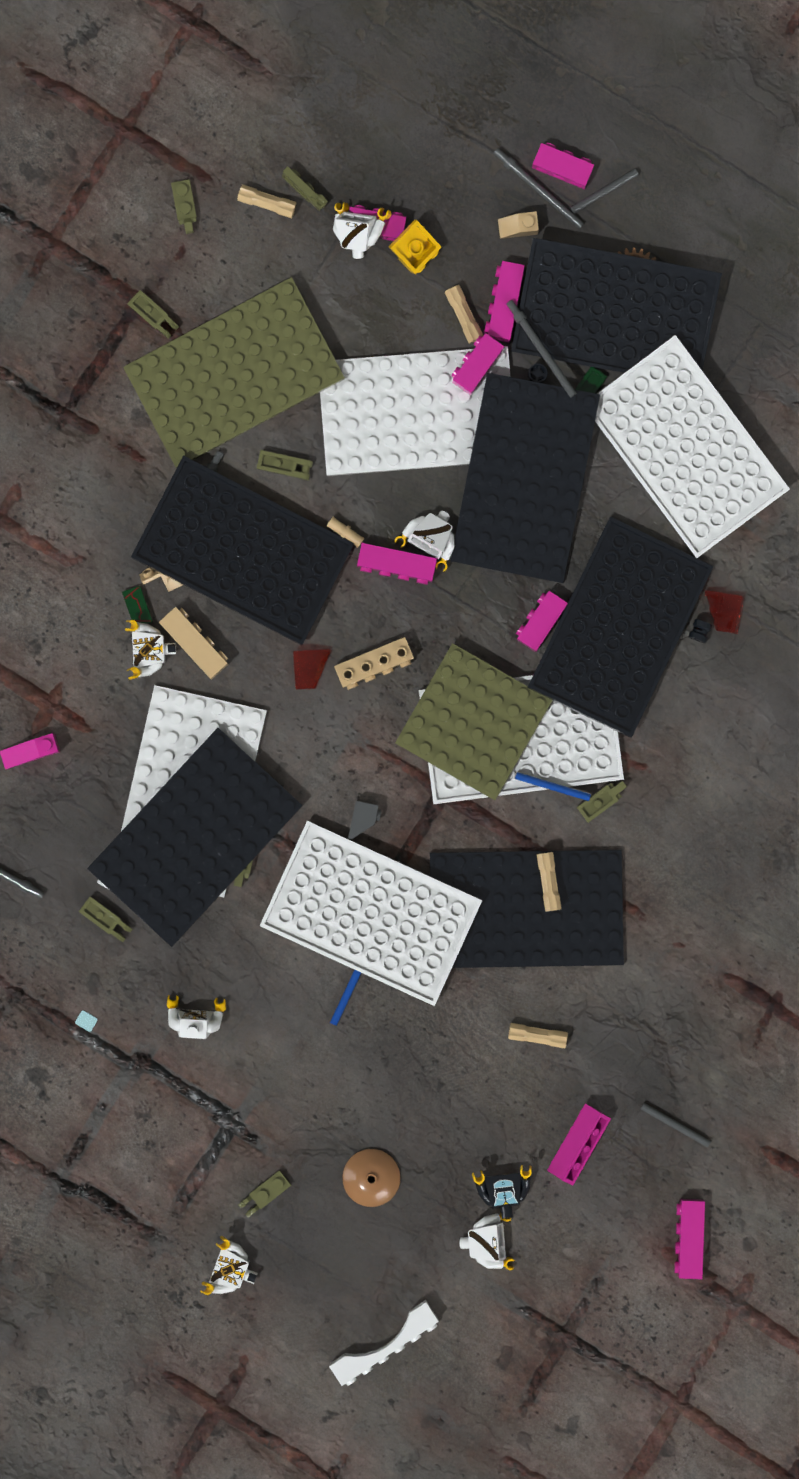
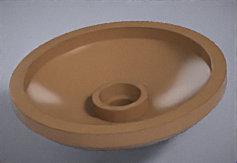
M365 1149L354 1154L346 1163L343 1171V1185L348 1196L356 1203L366 1207H377L390 1201L396 1194L400 1185V1171L395 1160L386 1152L378 1149ZM374 1176L375 1181L370 1183L368 1177Z

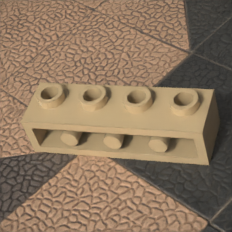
M175 607L159 623L212 680L228 665L226 662L228 658L221 650L217 652L213 648L215 643L208 636L204 638L200 634L202 629L195 622L191 624L187 620L189 615L183 608L178 610Z
M404 637L335 665L334 668L342 687H347L350 690L358 686L357 682L365 680L367 683L376 679L375 675L379 673L386 675L393 672V668L400 665L403 668L411 665V660L414 657Z

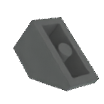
M356 801L348 839L355 838L375 825V821L380 820L382 810H378L379 805Z

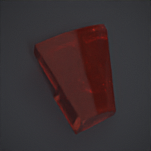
M705 590V596L708 599L716 631L738 634L744 596Z
M330 649L293 651L296 690L316 688L330 655Z

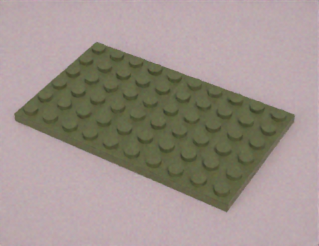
M292 277L123 367L176 468L183 455L194 460L345 379Z

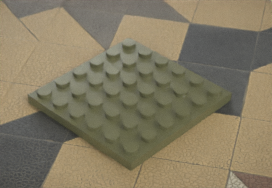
M452 643L395 744L489 798L496 800L552 700L527 688L528 686Z

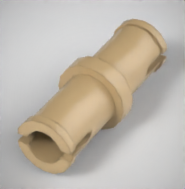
M334 516L327 524V527L354 543L357 548L364 540V537L350 529L351 526L344 525Z

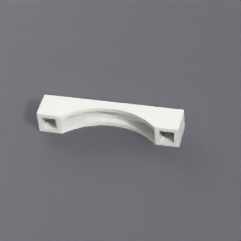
M424 1300L409 1311L404 1326L389 1343L367 1353H345L331 1362L329 1367L341 1386L344 1384L349 1386L357 1380L356 1376L361 1373L365 1375L373 1369L372 1366L377 1362L382 1364L388 1360V1355L392 1352L398 1353L405 1348L404 1344L411 1341L413 1343L421 1338L420 1334L424 1331L430 1332L435 1329L439 1319L428 1302Z

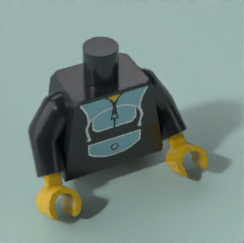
M521 1165L520 1173L485 1177L483 1171L480 1170L481 1176L477 1178L473 1172L472 1177L476 1184L478 1195L485 1204L492 1206L493 1209L501 1208L502 1219L513 1218L512 1206H519L520 1202L525 1200L530 1189L532 1167L529 1166V1171H523V1165Z

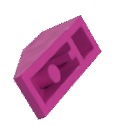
M51 733L0 751V755L6 770L59 753L60 749L55 734Z

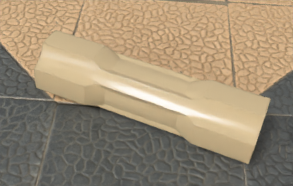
M243 184L237 201L255 205L291 219L297 205L295 201L267 194Z
M460 285L446 290L445 295L454 309L468 343H474L479 336L483 337L484 335L474 319Z
M553 852L537 854L545 912L560 910L562 908L556 881Z
M510 1023L508 1039L566 1048L568 1032Z

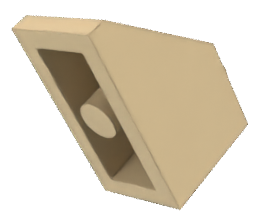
M537 211L518 213L498 219L500 239L538 235Z

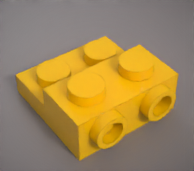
M414 220L391 243L389 248L399 258V261L411 273L416 275V273H420L425 268V264L430 259L438 255L441 246L418 220Z

